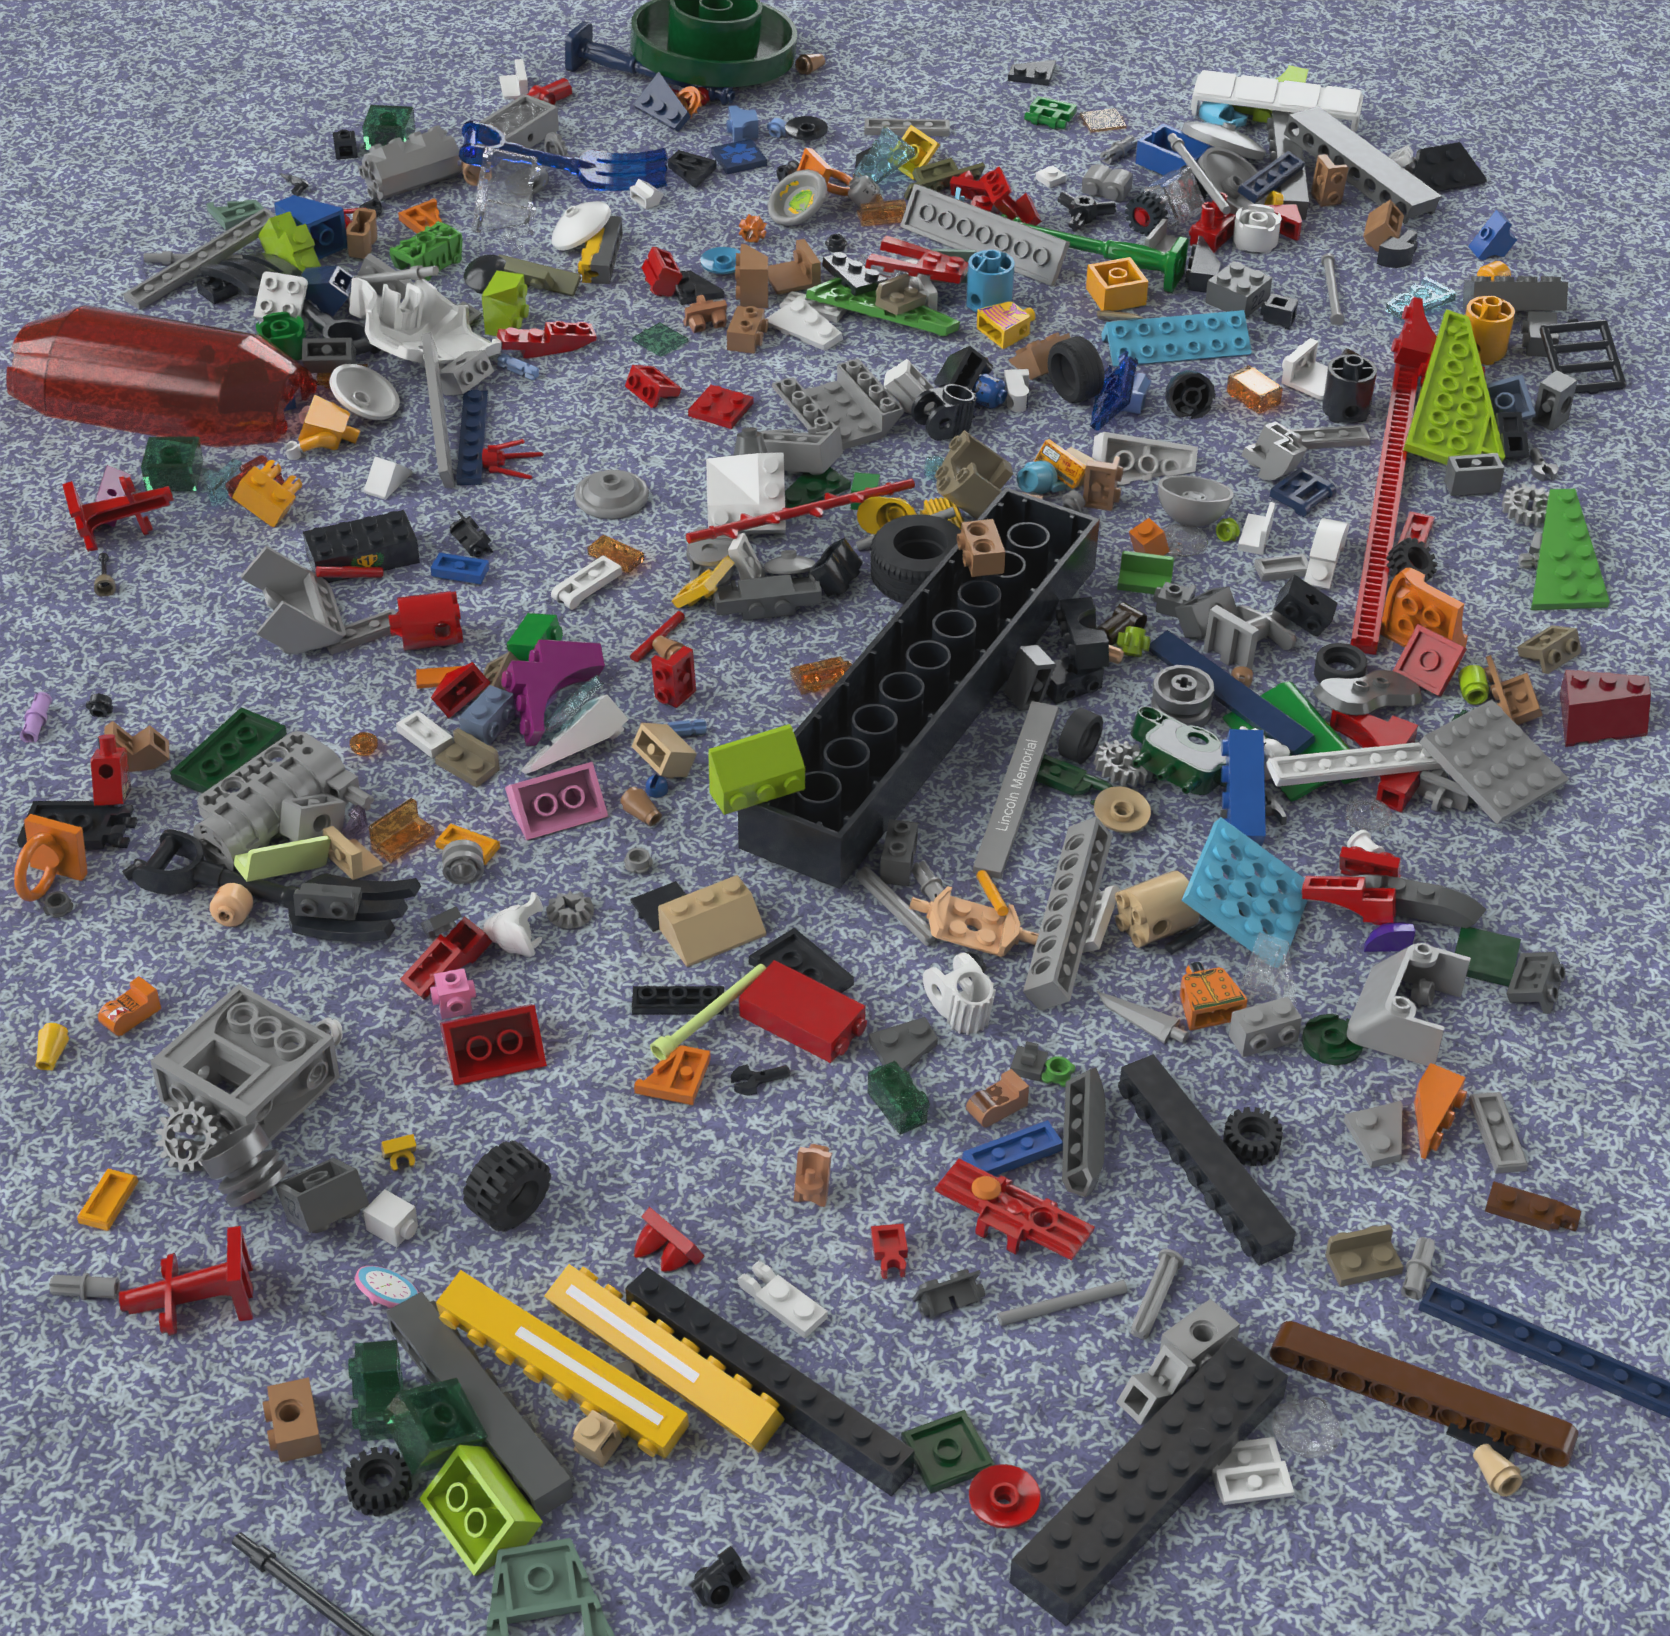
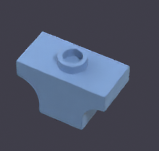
M737 105L728 106L729 120L726 121L727 133L732 134L733 142L759 138L756 110H743Z

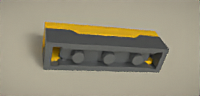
M610 216L604 227L585 242V248L582 249V261L578 263V274L582 275V283L610 284L623 236L622 216Z

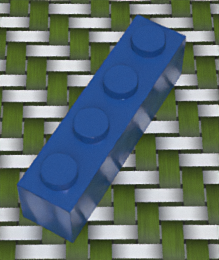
M1229 729L1227 738L1221 741V756H1226V765H1222L1221 781L1226 783L1227 792L1222 793V809H1227V818L1223 819L1262 846L1266 837L1264 730Z

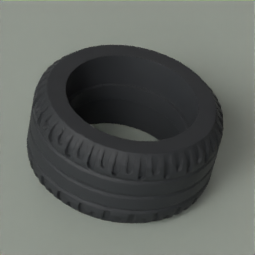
M1074 336L1057 342L1051 347L1047 361L1048 372L1055 390L1064 400L1070 403H1080L1097 396L1101 392L1105 380L1104 367L1097 349L1090 341L1081 336Z

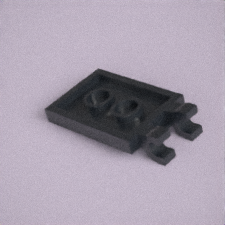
M33 801L27 815L28 817L30 814L81 827L85 849H104L106 843L115 848H128L130 838L123 836L126 828H135L138 821L137 817H131L134 810L133 805H123L121 807H118L117 804L94 806V801ZM23 824L17 839L20 848H23L27 842L25 824Z

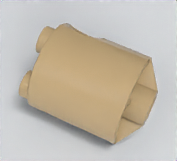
M1170 871L1116 892L1115 899L1118 915L1115 916V922L1121 932L1126 931L1131 937L1133 944L1140 948L1195 926L1199 921L1200 914L1181 901L1189 884L1188 879L1179 871Z

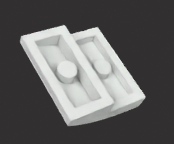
M1274 1437L1239 1441L1232 1448L1231 1454L1212 1470L1214 1484L1223 1505L1294 1495L1286 1462L1280 1459Z

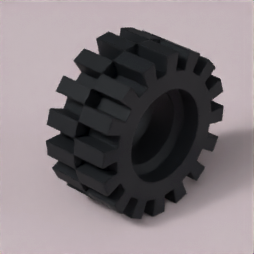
M1410 537L1393 547L1386 557V560L1389 561L1387 567L1392 568L1391 576L1397 575L1405 568H1413L1425 574V582L1432 578L1433 574L1437 571L1435 569L1437 562L1432 561L1435 559L1434 554L1430 555L1429 551L1431 549L1429 546L1425 548L1423 541L1418 543L1417 538L1411 540Z
M1244 1107L1243 1113L1237 1109L1234 1111V1116L1231 1114L1228 1116L1225 1123L1223 1142L1236 1158H1240L1241 1164L1245 1165L1247 1160L1251 1161L1250 1166H1256L1257 1161H1260L1261 1165H1266L1267 1160L1272 1162L1275 1156L1279 1154L1283 1127L1282 1124H1278L1279 1119L1276 1116L1270 1118L1271 1112L1266 1110L1262 1114L1258 1107H1255L1254 1112H1250L1249 1107ZM1244 1132H1255L1262 1135L1264 1140L1251 1141L1245 1139L1241 1134Z
M377 1447L370 1448L371 1454L369 1455L366 1454L365 1450L359 1453L360 1460L353 1457L350 1461L351 1467L346 1468V1477L344 1478L348 1499L352 1502L353 1507L356 1510L361 1507L362 1514L367 1516L369 1511L373 1510L374 1517L380 1516V1510L384 1509L386 1515L391 1514L393 1505L399 1510L403 1506L402 1499L407 1501L410 1497L409 1491H412L409 1465H407V1460L404 1456L400 1458V1452L394 1450L390 1455L389 1447H383L382 1453H378ZM375 1474H388L392 1478V1482L381 1489H369L365 1486L366 1480Z

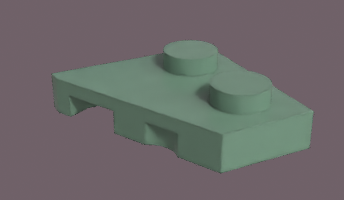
M257 200L227 201L228 206L215 207L214 202L206 203L207 211L225 230L231 229L264 208Z

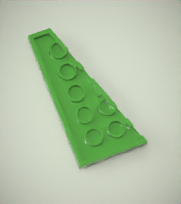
M834 278L807 289V299L933 332L940 336H947L959 330L960 321L924 305L899 315L875 306L876 290L854 296L851 293L850 287H844L841 284V278Z
M1550 489L1530 610L1608 608L1610 600L1576 489Z

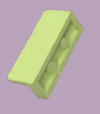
M321 836L252 849L248 853L235 855L234 866L246 882L320 868L327 863L331 840L328 836Z

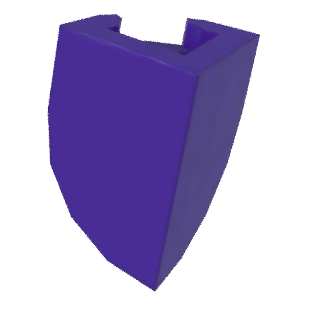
M1405 922L1380 925L1367 937L1364 943V952L1401 951L1413 945L1416 932L1414 925Z

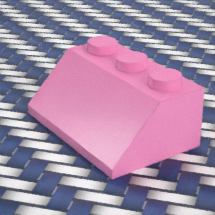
M593 762L505 787L512 813L526 840L608 817Z

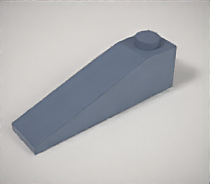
M1523 374L1487 384L1494 415L1504 412H1522V420L1536 417Z

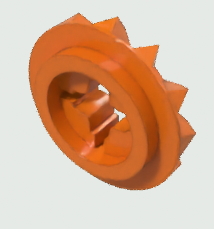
M692 86L682 89L676 95L690 114V119L693 113L698 114L697 109L702 106L700 101L703 99L700 94L701 91ZM686 100L690 101L689 107L687 106Z

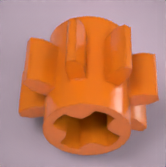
M748 214L746 219H742L739 224L741 228L739 235H742L743 239L747 242L757 243L759 238L764 239L767 233L764 230L767 223H764L759 215L751 216Z

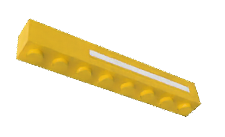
M570 1264L566 1266L544 1295L553 1307L623 1357L631 1360L637 1367L758 1453L763 1450L785 1420L777 1410L780 1406L778 1402L764 1392L759 1397L750 1391L753 1386L740 1375L736 1374L734 1378L730 1377L724 1372L726 1367L710 1355L707 1360L698 1354L700 1348L684 1337L680 1342L672 1336L674 1330L659 1319L656 1323L646 1318L649 1313L635 1302H632L630 1305L621 1300L623 1295L613 1286L607 1284L603 1288L597 1284L596 1281L599 1278L587 1268L582 1266L580 1270H577Z
M462 1270L458 1272L436 1301L440 1314L439 1319L446 1326L453 1330L459 1327L468 1333L467 1337L477 1346L483 1348L487 1345L496 1351L495 1355L507 1365L515 1363L524 1369L523 1373L535 1383L543 1381L551 1386V1391L563 1401L568 1402L571 1399L579 1404L580 1410L588 1416L594 1410L615 1422L622 1438L629 1436L638 1442L637 1446L651 1457L657 1454L666 1459L689 1427L688 1413Z

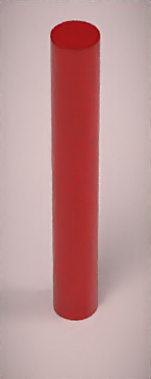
M677 611L630 655V659L638 663L653 649L654 639L658 636L666 637L685 619V615L681 611Z

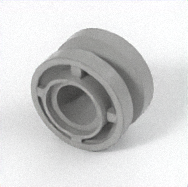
M464 839L456 840L444 847L442 851V869L446 880L453 884L475 883L482 877L484 873L483 851L476 842Z

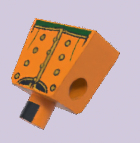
M1194 962L1187 966L1186 974L1182 976L1180 998L1190 1031L1231 1022L1232 1012L1246 1008V996L1223 968L1218 967L1205 970L1200 962Z

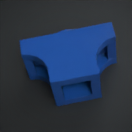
M1495 210L1468 247L1480 260H1486L1493 255L1505 257L1517 241L1516 237L1510 232L1512 223L1502 212Z

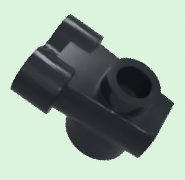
M732 1546L718 1554V1559L712 1565L699 1569L694 1576V1580L689 1584L695 1598L703 1607L707 1604L712 1608L724 1607L733 1597V1587L738 1589L751 1579L739 1555Z

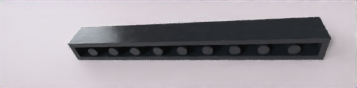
M649 1267L625 1288L626 1304L630 1305L632 1302L640 1305L649 1313L646 1318L653 1323H656L658 1319L663 1321L674 1330L673 1337L680 1342L684 1337L700 1348L698 1354L706 1360L710 1355L716 1358L726 1367L724 1371L732 1378L738 1374L746 1379L753 1386L750 1391L759 1397L763 1392L779 1403L780 1406L777 1410L785 1419V1423L891 1497L913 1474L914 1449Z

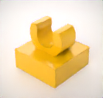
M414 1134L381 1142L383 1158H391L390 1167L393 1171H398L396 1160L400 1157L407 1158L409 1166L414 1167L415 1157L412 1153L416 1151Z

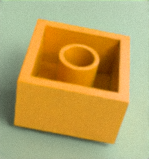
M1131 257L1089 264L1087 266L1086 290L1101 310L1117 311L1146 305L1149 281Z

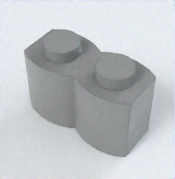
M1092 165L1082 178V193L1121 202L1132 189L1133 174L1124 169L1112 170L1104 165Z

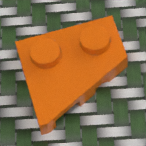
M431 199L398 213L399 221L416 234L424 231L426 226L431 227L437 221L442 222L436 199Z
M680 1045L670 1053L667 1059L661 1060L653 1067V1073L645 1080L639 1078L635 1082L634 1092L645 1096L693 1105L711 1060L710 1051Z

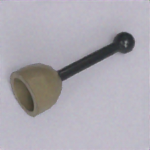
M100 553L98 560L101 562L102 575L96 577L94 591L100 597L110 596L115 593L116 584L114 579L107 575L106 562L109 560L108 554Z

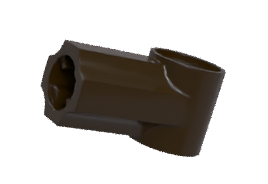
M1122 602L1116 607L1112 617L1099 625L1096 630H1104L1109 645L1112 646L1117 643L1119 632L1125 633L1127 626L1144 629L1147 623V615L1126 602Z

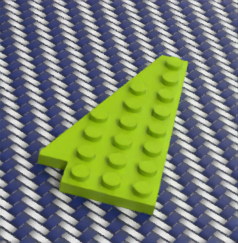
M1448 309L1445 310L1403 448L1404 451L1447 465L1449 456L1498 453L1502 462L1505 458L1470 319L1468 316Z

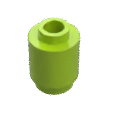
M1468 665L1462 668L1458 673L1462 697L1472 705L1485 702L1489 694L1485 670L1479 665Z

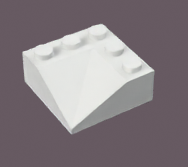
M755 453L706 459L708 527L740 521L742 513L756 517L785 508L784 453ZM783 520L779 524L771 523L739 531L738 533H745V535L785 534L786 522Z

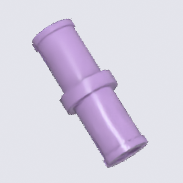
M38 692V694L34 695L31 708L26 711L24 716L25 724L20 733L22 741L29 743L37 742L41 727L46 724L48 719L47 711L52 702L49 694Z

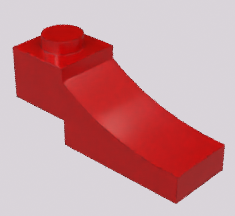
M1305 876L1302 886V899L1324 901L1345 907L1361 915L1363 922H1371L1375 925L1394 922L1397 910L1396 888H1366L1365 877Z
M464 916L446 937L440 934L400 980L424 1000L431 994L430 987H435L434 974L458 970L468 963L473 964L492 943V940L482 929Z

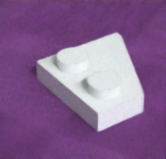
M1407 145L1393 152L1389 158L1401 167H1404L1412 162L1413 150L1410 145Z

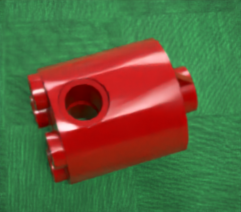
M456 591L398 597V612L388 615L391 636L402 637L404 651L463 643L462 628L460 626L461 616Z

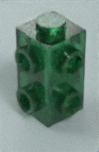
M893 1061L868 1072L867 1093L899 1135L927 1123L928 1109L930 1107L929 1100L923 1091H919L913 1084L908 1071H903L898 1063Z

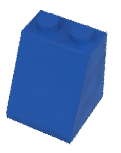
M295 195L274 203L276 216L290 211L296 226L307 225L315 243L313 249L318 260L348 247L343 208Z

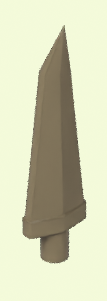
M1111 310L1097 312L1098 319L1105 321L1143 319V317L1131 313Z

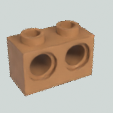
M994 520L962 522L961 533L957 534V545L959 550H963L964 566H969L972 577L1004 573L1005 550Z

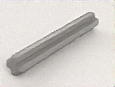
M863 867L861 871L857 872L856 878L924 945L929 946L937 940V938L931 935L930 926L917 913L909 909V906L871 869Z

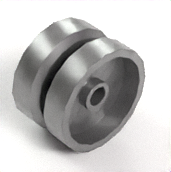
M1188 665L1166 667L1158 672L1154 678L1151 707L1185 725L1202 728L1207 724L1211 716L1214 683L1210 676L1201 669Z

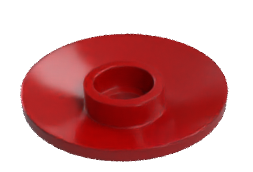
M999 1464L987 1467L980 1471L970 1484L969 1503L973 1512L980 1520L993 1527L1009 1529L1022 1526L1035 1516L1040 1506L1041 1495L1037 1482L1028 1472L1013 1465ZM1004 1499L1009 1501L1010 1503L1001 1504L998 1501Z

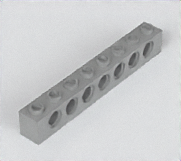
M1097 816L1072 825L1067 830L1023 989L1026 997L1032 1001L1038 1010H1045L1069 1002L1071 999L1113 837Z

